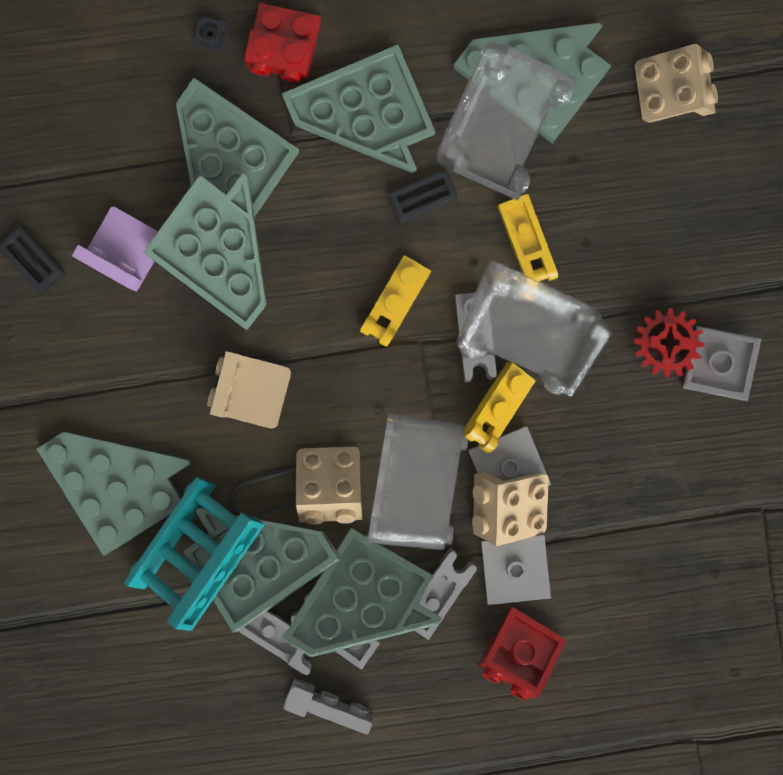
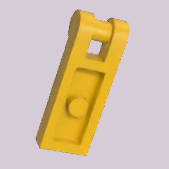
M526 194L499 204L497 208L521 269L526 287L529 289L537 286L539 281L545 279L551 281L558 278L557 269L529 195ZM540 258L542 267L533 270L530 261Z
M404 255L360 332L366 336H369V334L380 339V344L388 347L429 277L431 270ZM380 316L391 321L387 329L376 323Z
M507 362L465 426L463 436L470 441L475 440L478 442L479 448L487 454L493 452L499 443V437L533 386L535 380L513 362ZM484 423L489 426L486 433L483 431Z

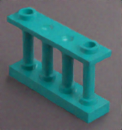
M196 477L186 487L184 496L141 558L132 565L129 571L130 574L124 581L127 587L145 589L149 586L173 608L172 614L166 622L177 630H193L265 525L258 518L241 513L239 517H235L209 496L216 485L199 477ZM198 508H205L228 527V533L220 544H217L192 523L197 514L195 511ZM183 533L210 554V559L201 571L173 549ZM165 559L191 580V586L182 598L155 575Z

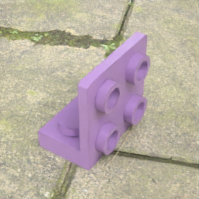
M111 207L89 247L86 249L78 245L72 256L137 292L154 263V260L143 252L158 231L118 208Z

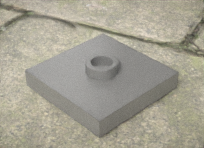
M697 326L696 330L703 331L701 335L696 337L697 341L705 344L704 347L695 351L702 356L701 359L690 360L694 368L690 371L687 370L683 388L748 401L762 338Z
M527 426L500 436L497 447L489 454L480 449L479 446L468 450L477 473L486 472L503 481L536 473L547 475Z
M544 534L495 546L486 540H480L488 605L551 598Z

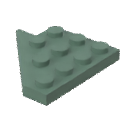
M600 23L474 39L456 61L453 68L553 144L608 72L611 65L587 48L602 27Z
M395 45L282 93V97L296 127L411 173L416 172L417 168L407 146L435 135L434 127L399 45Z
M193 78L176 103L191 186L199 175H203L228 194L242 173H245L249 178L255 217L298 155L299 149Z
M242 173L228 194H226L206 177L199 175L143 253L244 329L248 330L267 305L248 175Z
M62 432L37 448L40 456L103 556L173 512L182 496L170 477L192 464L190 459L71 432Z
M198 508L195 512L209 533L207 535L217 544H220L228 533V527L206 509ZM260 520L265 524L213 599L233 633L238 632L341 559L324 532ZM197 543L183 551L189 562L199 571L204 568L210 559V554Z
M351 528L336 551L341 559L323 572L283 636V640L308 656L314 657L439 625L442 617L419 604L434 576Z

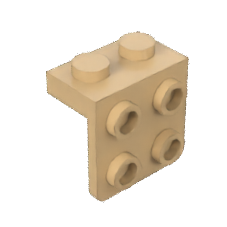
M692 44L638 60L635 64L642 119L651 123L693 111L702 116L715 113L714 103L718 102V93L716 86L711 84L710 72L714 70L711 54L707 53L699 45Z
M226 351L225 358L220 357L216 367L215 375L220 376L217 388H212L208 397L207 406L211 407L210 414L267 428L277 427L291 377V370L284 366Z
M357 447L305 448L297 451L296 508L299 522L317 525L323 521L352 523L355 520H362L360 451Z
M486 472L474 474L473 534L495 546L543 534L547 528L548 476L543 473H536L503 481Z

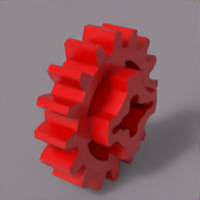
M672 308L667 310L666 316H662V313L657 310L654 312L655 320L647 316L643 319L644 324L647 326L646 328H636L635 331L641 335V338L632 341V344L640 346V350L634 353V356H643L645 360L640 365L642 368L648 365L652 366L651 375L654 376L659 370H662L663 377L669 378L673 370L678 377L682 375L681 367L689 371L694 368L690 361L691 359H701L702 356L695 351L704 347L705 343L697 341L696 338L703 331L693 330L692 326L696 323L695 319L689 322L684 320L686 312L682 311L675 317ZM663 323L661 333L658 336H648L653 327ZM677 325L686 332L688 337H683L676 330ZM667 334L670 336V341L676 344V346L669 350V353L666 351V346L660 344V341H663ZM648 349L654 350L660 356V363L650 355ZM679 351H688L683 360L674 364L675 355Z

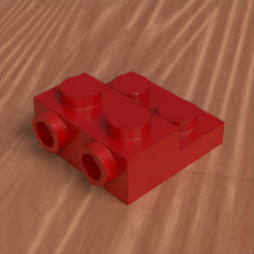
M259 3L254 30L251 29L244 59L247 68H250L252 73L261 76H268L269 73L281 75V78L288 82L299 83L300 80L308 81L321 27V16Z
M511 607L508 609L496 635L490 639L477 666L484 670L482 676L496 684L503 681L510 685L509 692L517 698L525 701L528 697L531 699L540 697L567 640Z

